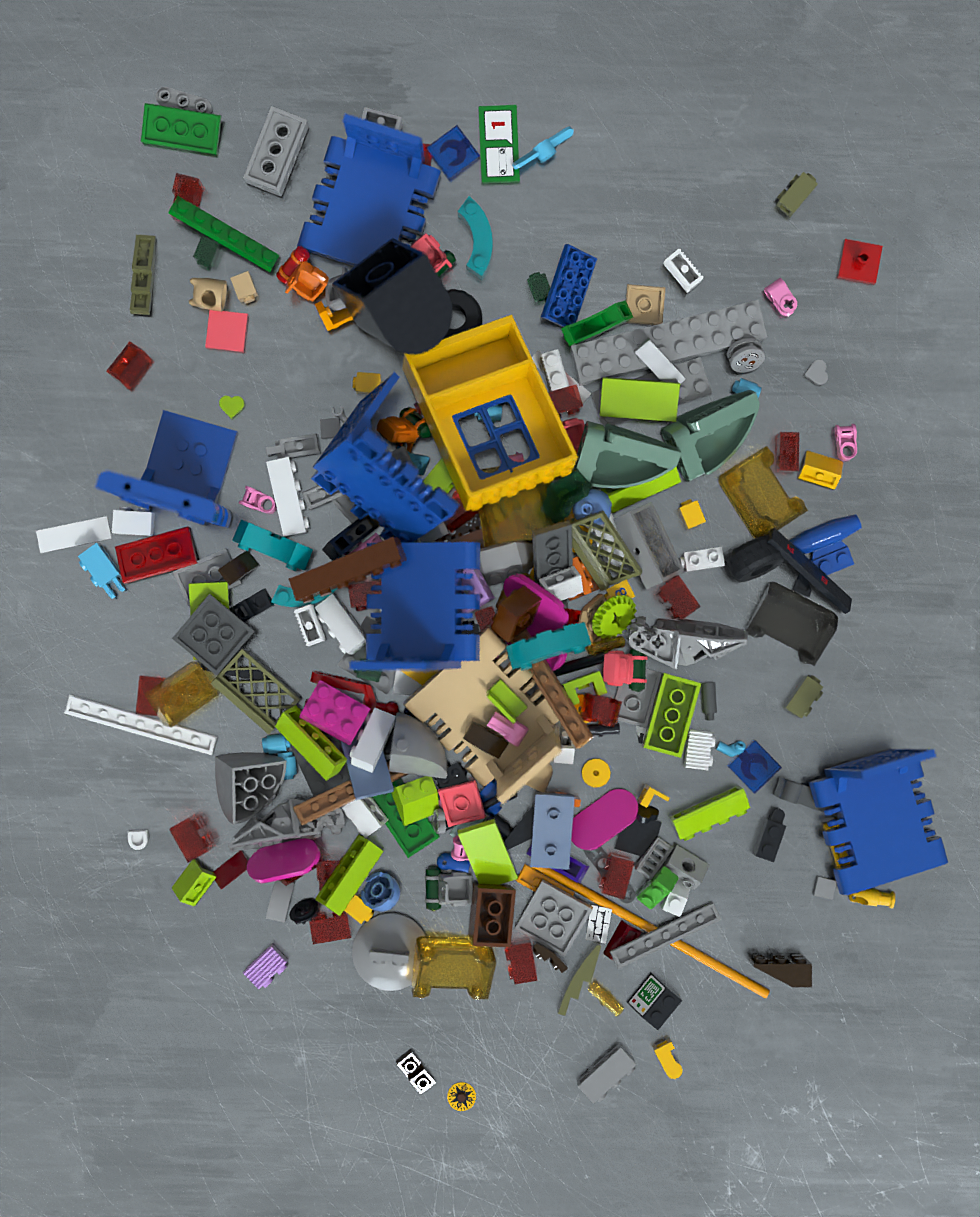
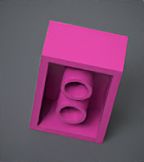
M320 680L300 713L299 718L350 746L367 717L370 708Z

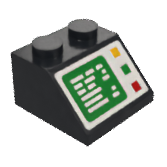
M650 972L626 1002L644 1020L659 1030L682 1002V999Z

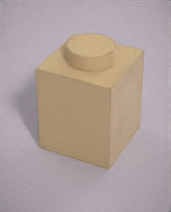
M249 271L230 278L240 302L250 303L255 300L258 293Z

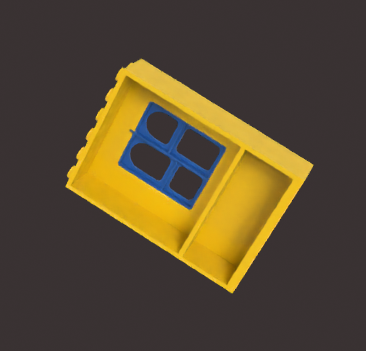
M512 315L442 339L438 345L427 352L420 354L404 353L402 369L466 511L470 509L472 511L478 510L483 504L496 503L502 497H512L518 494L520 490H531L536 487V484L542 482L546 484L553 481L557 476L565 477L572 473L578 456ZM508 402L516 420L506 425L495 427L487 409ZM479 413L491 439L471 447L467 443L458 420L465 416ZM520 429L530 449L528 459L523 462L511 460L500 440V435ZM495 448L500 457L501 466L494 473H486L478 467L474 455Z

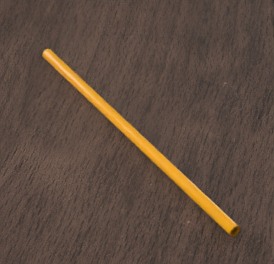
M532 867L599 906L612 909V913L648 933L658 928L551 868ZM681 940L670 944L672 947L766 999L768 997L769 989Z

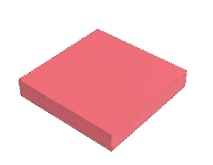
M209 310L205 348L244 353L248 314Z
M476 780L438 790L448 827L486 818Z

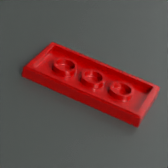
M189 526L115 546L121 578L124 584L198 564Z

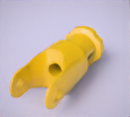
M870 888L850 894L849 899L852 902L864 905H884L893 909L895 892H881L878 889Z

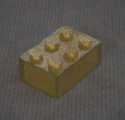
M191 661L144 695L163 725L172 728L215 698L218 693L213 685H211L200 664Z

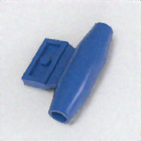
M854 514L832 519L805 530L789 541L803 554L812 552L811 561L826 575L854 565L850 550L842 540L860 530L862 526L858 516Z

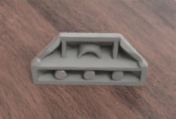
M512 540L480 549L479 570L488 586L502 583L512 574L528 573L534 565L533 542Z

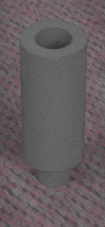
M715 682L701 683L703 714H706L707 721L714 720V713H717Z

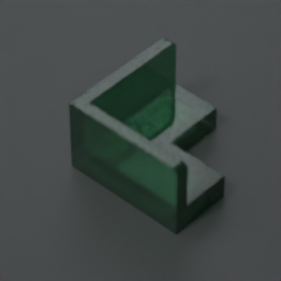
M578 469L573 470L569 475L560 478L547 487L540 509L554 524L558 523L570 515L573 504L588 496L591 488L590 482Z

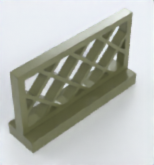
M604 510L578 520L574 518L569 520L572 524V547L601 591L608 589L609 585L642 574V569ZM601 518L604 522V527L595 524L594 520ZM579 525L588 526L589 531H582ZM592 528L601 531V537L591 534ZM605 533L612 535L614 542L604 539ZM589 539L599 542L598 548L592 546ZM602 544L612 547L611 553L602 550ZM614 550H621L624 553V557L613 554ZM599 554L609 557L608 563L602 561ZM614 559L622 562L621 568L612 565L611 560ZM624 564L632 566L634 571L623 569ZM609 569L618 572L619 575L613 578Z
M244 648L238 652L211 682V685L267 734L274 730L276 723L282 715V708H287L286 710H288L301 699ZM242 654L249 660V666L238 667V658ZM260 669L263 672L264 679L253 680L252 670ZM228 670H236V680H228L224 674ZM239 670H249L250 680H239ZM264 682V692L254 693L253 683ZM267 682H275L278 685V692H267ZM240 683H250L251 693H243L240 690ZM278 695L279 705H268V696ZM281 695H289L294 701L290 705H282ZM254 696H265V706H258L255 703ZM279 708L280 716L274 720L269 716V709Z

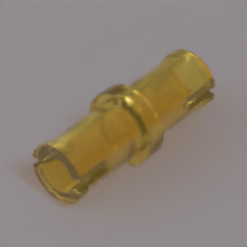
M623 636L610 639L607 637L602 638L601 641L591 643L586 649L589 655L600 652L608 653L613 649L624 648L625 639Z
M597 982L590 986L588 991L600 1001L602 1006H606L616 1017L623 1012L624 1007L613 998L610 992L607 993Z

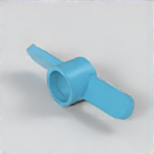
M570 126L566 127L549 139L542 141L531 152L512 164L513 168L518 169L538 157L541 163L548 160L557 152L554 147L570 138L574 130Z

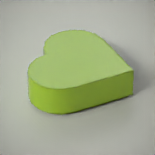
M223 396L219 400V406L233 419L243 410L245 401L239 396L232 398L230 396Z

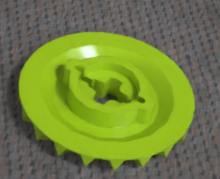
M617 595L606 600L594 614L592 620L594 633L598 637L608 640L611 637L616 638L617 634L622 635V631L627 630V626L631 625V620L635 618L634 614L637 610L633 600L626 595Z

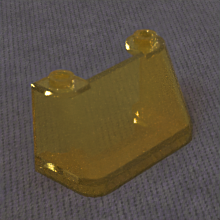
M765 446L719 476V482L755 538L768 535L769 530L773 527L777 530L781 529L808 511L802 499L788 497L771 470L770 466L774 463V454L768 446Z
M418 937L414 952L413 997H427L431 993V988L467 989L468 994L473 999H488L497 962L492 947L473 946L467 937Z

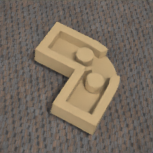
M604 594L596 595L584 606L579 616V623L585 622L591 645L588 647L594 648L603 640L594 633L592 620L597 609L606 601Z

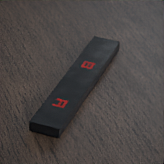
M775 527L770 529L767 543L779 550L782 557L844 614L850 612L852 598Z

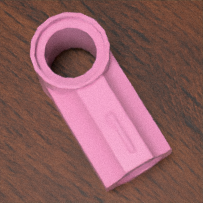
M495 711L487 724L488 727L503 735L508 742L515 746L520 745L529 731L520 722L516 721L513 724L507 717Z

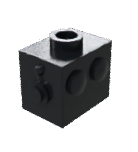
M458 761L453 764L447 762L446 779L434 778L438 782L437 786L439 789L469 782L466 776L467 770L462 768L461 763Z

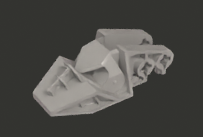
M640 616L637 617V622H632L629 644L633 649L677 669L678 665L688 666L699 662L707 656L718 660V658L734 651L740 646L746 645L748 631L719 623L681 619V621L657 619V625L649 628V625L646 624V617Z
M291 798L289 802L280 803L260 821L252 817L233 836L235 839L229 843L230 852L260 849L302 838L321 837L320 831L323 830V826L331 829L332 835L341 834V828L345 827L343 812L338 808L317 818V828H315L312 821L302 826L293 807L305 801ZM332 815H335V818H337L336 825H334L331 819ZM273 817L271 826L264 824Z

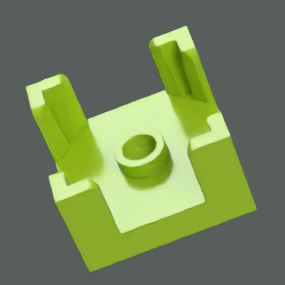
M598 670L562 683L565 692L574 705L580 703L575 688L578 687L579 690L587 688L591 682L595 693L599 696L608 693L601 673Z

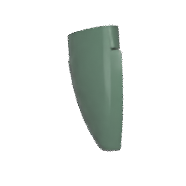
M747 390L710 402L677 416L676 422L661 428V434L665 443L679 448L682 452L677 467L687 482L704 473L709 475L717 470L743 444L759 411L760 403L756 392Z
M586 421L572 479L591 483V486L600 488L632 487L650 482L674 469L678 465L682 452L675 446L608 423L604 427V425Z

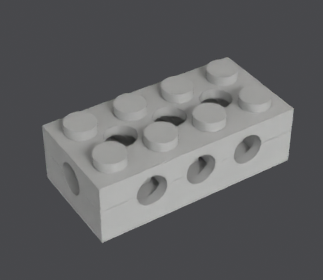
M271 106L243 177L245 182L282 197L308 131V121ZM283 131L288 132L286 136H279ZM275 149L281 150L280 153L276 155L272 154V152ZM267 167H274L271 172H265Z

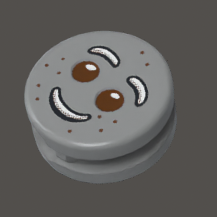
M744 338L736 341L729 347L727 357L734 371L745 373L761 366L765 360V353L759 340Z

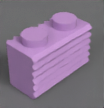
M271 944L243 971V974L257 989H260L262 986L266 988L273 981L271 977L276 972L280 975L287 968L285 964L288 959Z

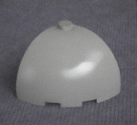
M397 712L389 771L446 779L447 759L439 738L426 724L417 718Z
M235 753L215 756V779L218 799L222 811L230 823L238 824L255 817L256 813L266 808L276 797L275 793L280 784L282 785L285 777L287 763L285 759L266 753Z

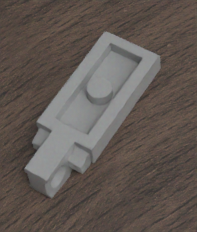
M310 434L279 439V441H275V446L266 447L267 456L277 455V458L281 459L320 453L318 435Z

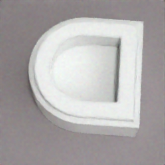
M148 829L128 831V843L131 848L140 850L148 844Z

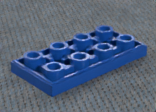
M569 244L564 245L541 315L542 318L561 327L576 323L597 258Z

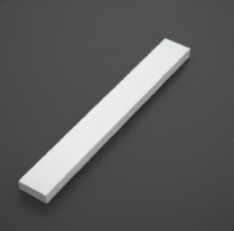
M69 695L64 712L65 714L209 755H213L218 738L215 735L74 695Z

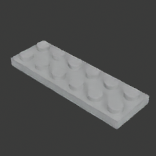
M701 357L674 365L686 378L680 384L678 405L712 394ZM654 373L634 378L636 380L661 381ZM601 390L591 393L598 416L600 412ZM599 416L601 425H604V427L607 423L616 426L634 420L630 418Z

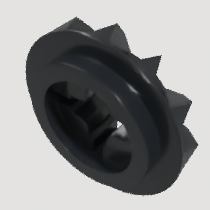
M312 899L300 901L293 906L289 917L296 925L300 923L304 925L307 921L317 917V913L320 911L319 905Z

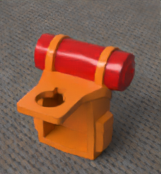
M298 246L279 268L276 276L281 282L287 284L285 293L288 294L293 288L298 295L313 302L327 286L329 277L319 268L312 266L307 261L310 257L308 250L303 246Z

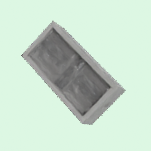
M652 502L614 519L617 530L625 545L643 571L640 577L646 590L684 572Z

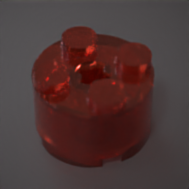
M585 692L580 716L583 721L596 722L599 720L600 725L615 727V724L618 722L622 701Z

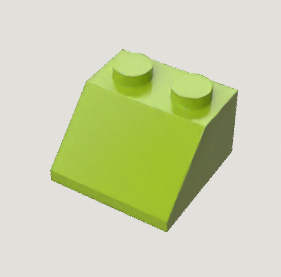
M424 776L395 787L394 791L391 792L404 826L433 815L435 809H439L438 792L432 777Z

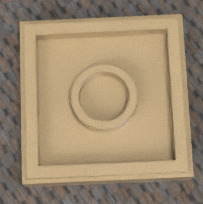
M627 284L626 302L634 318L626 323L650 326L662 324L666 287Z

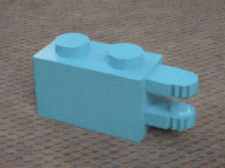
M95 543L78 556L81 560L79 561L80 566L84 571L88 570L92 575L90 579L96 587L104 588L110 598L116 597L114 591L109 587L111 582H114L121 592L125 590V587L118 579L121 576L120 570L100 543Z

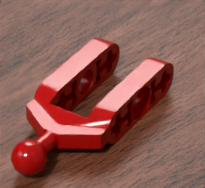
M312 671L310 681L318 684L321 680L334 688L365 694L363 705L370 708L369 713L371 714L374 708L395 716L399 711V707L395 702H388L386 704L377 702L371 684Z

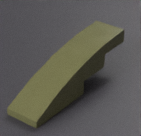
M136 235L132 263L131 314L150 315L155 265V236Z
M596 942L573 972L559 1003L558 1014L565 1016L570 998H579L583 981L591 983L601 949L599 942Z

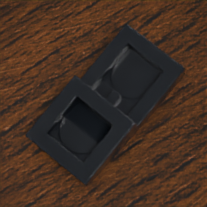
M264 588L229 608V610L243 622H246L272 607L274 603L271 602L272 599Z

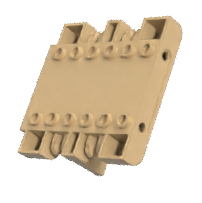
M488 625L479 633L480 661H461V669L438 670L405 700L403 705L422 723L436 713L427 724L432 726L440 718L444 721L436 730L438 735L443 733L439 737L441 744L448 751L458 745L454 749L456 754L468 746L471 750L463 756L462 760L464 762H467L469 759L471 760L465 765V769L482 787L489 784L495 778L497 781V799L504 804L562 752L559 729L556 724L559 721L544 695L535 702L542 694L541 690L537 689L531 696L526 693L536 683L533 679L526 683L533 674L529 669L521 671V668L514 669L508 674L512 670L511 662L504 669L500 664L508 658V652H504L496 660L495 658L506 648V643ZM501 678L527 705L528 708L516 718V721L526 726L529 731L519 746L509 742L501 757L497 759L470 744L463 737L472 722H475L489 729L491 733L504 738L503 735L487 726L495 711L504 715L486 696V691Z

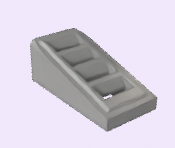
M658 836L637 862L635 869L651 881L673 850V847ZM660 845L666 851L663 853L656 846ZM654 851L661 856L660 859L654 856L652 852ZM651 858L653 861L656 862V864L653 865L647 859ZM644 864L651 868L650 872L643 867Z

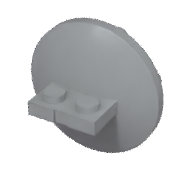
M397 913L380 914L371 918L357 932L352 947L353 963L358 974L369 985L385 991L401 990L412 985L423 974L429 958L428 940L422 928L411 918Z

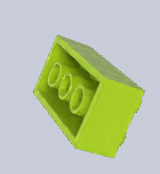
M662 673L644 736L643 748L681 758L701 683Z

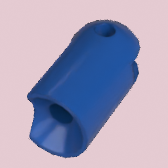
M443 853L437 859V865L441 870L450 869L469 873V860H454L451 857V853Z

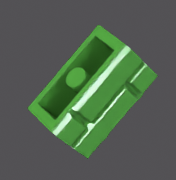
M662 867L651 881L649 880L643 885L637 899L649 909L654 908L673 890L679 879L678 876L667 867Z

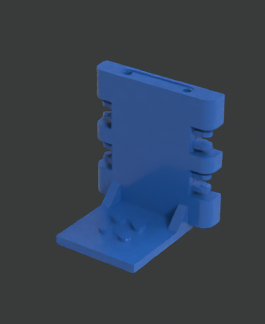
M345 114L343 124L347 140L331 136L323 161L326 165L339 168L337 170L325 167V172L337 176V179L332 181L322 178L321 183L330 187L316 184L312 196V201L328 205L327 207L315 203L313 208L317 211L325 212V217L310 215L309 218L314 222L322 224V226L311 222H304L297 247L303 246L310 253L356 266L392 238L400 241L401 237L409 240L416 239L415 234L403 230L422 235L426 219L416 214L423 215L424 210L411 204L413 200L420 203H427L428 201L427 198L415 193L434 198L441 171L424 164L425 156L421 137Z
M393 372L360 400L314 464L313 468L316 469V472L311 479L330 495L338 489L343 495L346 494L349 500L355 503L350 512L360 520L368 514L372 519H376L379 522L378 524L384 527L379 535L384 540L397 537L401 543H413L453 516L459 507V503L439 486L432 490V486L424 484L420 476L416 477L420 470L411 462L406 461L404 464H401L402 461L400 459L396 460L393 458L390 451H385L389 444L372 430L371 417L400 378V376Z
M163 410L147 468L141 479L112 471H104L98 476L95 488L118 496L120 500L142 508L149 509V506L176 513L181 518L201 525L208 522L229 528L232 518L231 512L217 504L238 432ZM183 502L189 503V507H184Z
M367 543V547L376 543ZM401 543L407 560L401 562L402 565L397 568L391 569L388 567L384 569L382 574L376 576L371 574L373 579L382 578L381 586H371V590H381V594H366V609H381V613H371L373 618L381 617V625H371V629H381V634L366 633V660L371 661H350V670L428 671L461 669V661H480V634H461V630H473V625H461V618H473V613H461V609H480V594H462V590H473L471 585L462 586V578H473V574L462 573V569H480V543Z
M893 748L824 769L826 777L809 782L815 807L823 808L834 805V807L824 810L825 815L837 814L838 819L830 820L827 824L828 827L840 826L822 832L825 843L828 846L845 843L834 848L835 853L847 850L848 856L838 859V864L850 862V864L833 869L841 895L854 894L948 863L942 837L935 836L926 839L935 835L936 832L935 829L925 832L923 826L933 823L932 818L921 820L935 814L931 799H924L916 802V800L926 797L925 793L922 792L915 795L913 793V789L921 787L922 782H910L924 777L920 761L936 757L934 749Z

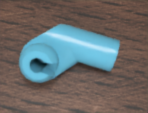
M720 741L716 750L734 757L742 754L745 751L746 745L743 741H738L731 745Z

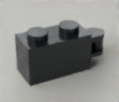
M780 808L773 809L769 819L764 818L752 853L756 857L771 862L775 861L786 829V825L782 824L785 813Z

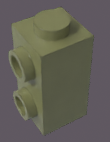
M803 172L800 176L796 174L789 183L792 186L788 191L784 189L777 197L779 201L776 206L791 217L818 185L815 182L816 179L809 173Z
M813 675L810 677L804 676L783 707L798 718L807 717L812 710L811 704L814 700L818 701L823 694L821 691L823 686L819 684L821 681Z

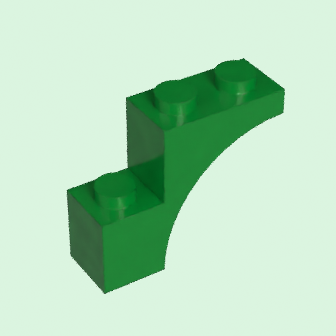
M625 300L615 303L588 318L567 325L561 330L568 345L572 346L589 341L607 330L617 328L634 317Z

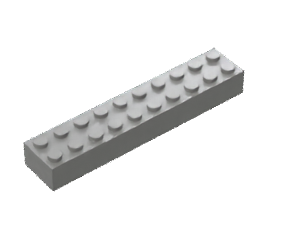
M759 300L573 345L570 350L579 386L602 381L603 377L614 378L650 369L634 352V349L647 338L672 363L728 350L733 343L744 338H755L759 341H764L767 338Z

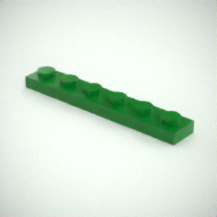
M179 196L168 212L170 215L268 272H271L280 256Z

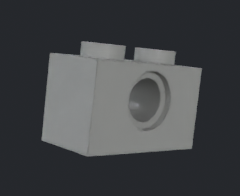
M676 845L667 857L663 867H667L679 878L678 881L682 882L684 886L695 890L702 883L710 865Z

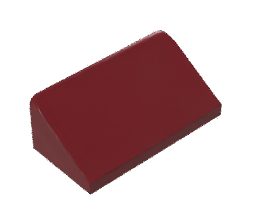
M242 850L213 871L216 875L215 881L221 890L247 870L249 859Z
M621 920L603 952L604 955L613 960L609 951L638 938L642 931Z

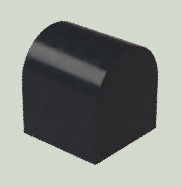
M394 238L390 239L332 283V286L356 324L365 332L399 352L405 354L427 352L438 345L449 330L453 313L452 302L425 253Z

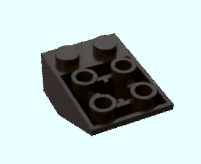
M755 954L753 957H748V961L754 968L791 987H812V963L801 954H793L792 957H784L782 954H774L772 957Z

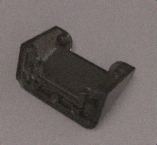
M770 582L746 631L754 638L763 637L765 634L797 650L801 662L815 666L837 630L838 616L831 610L783 585Z

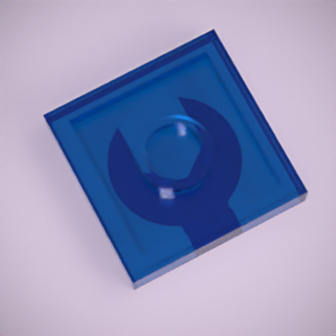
M458 125L426 148L449 179L480 157Z
M756 740L749 744L744 752L739 754L728 765L729 769L754 794L782 768Z

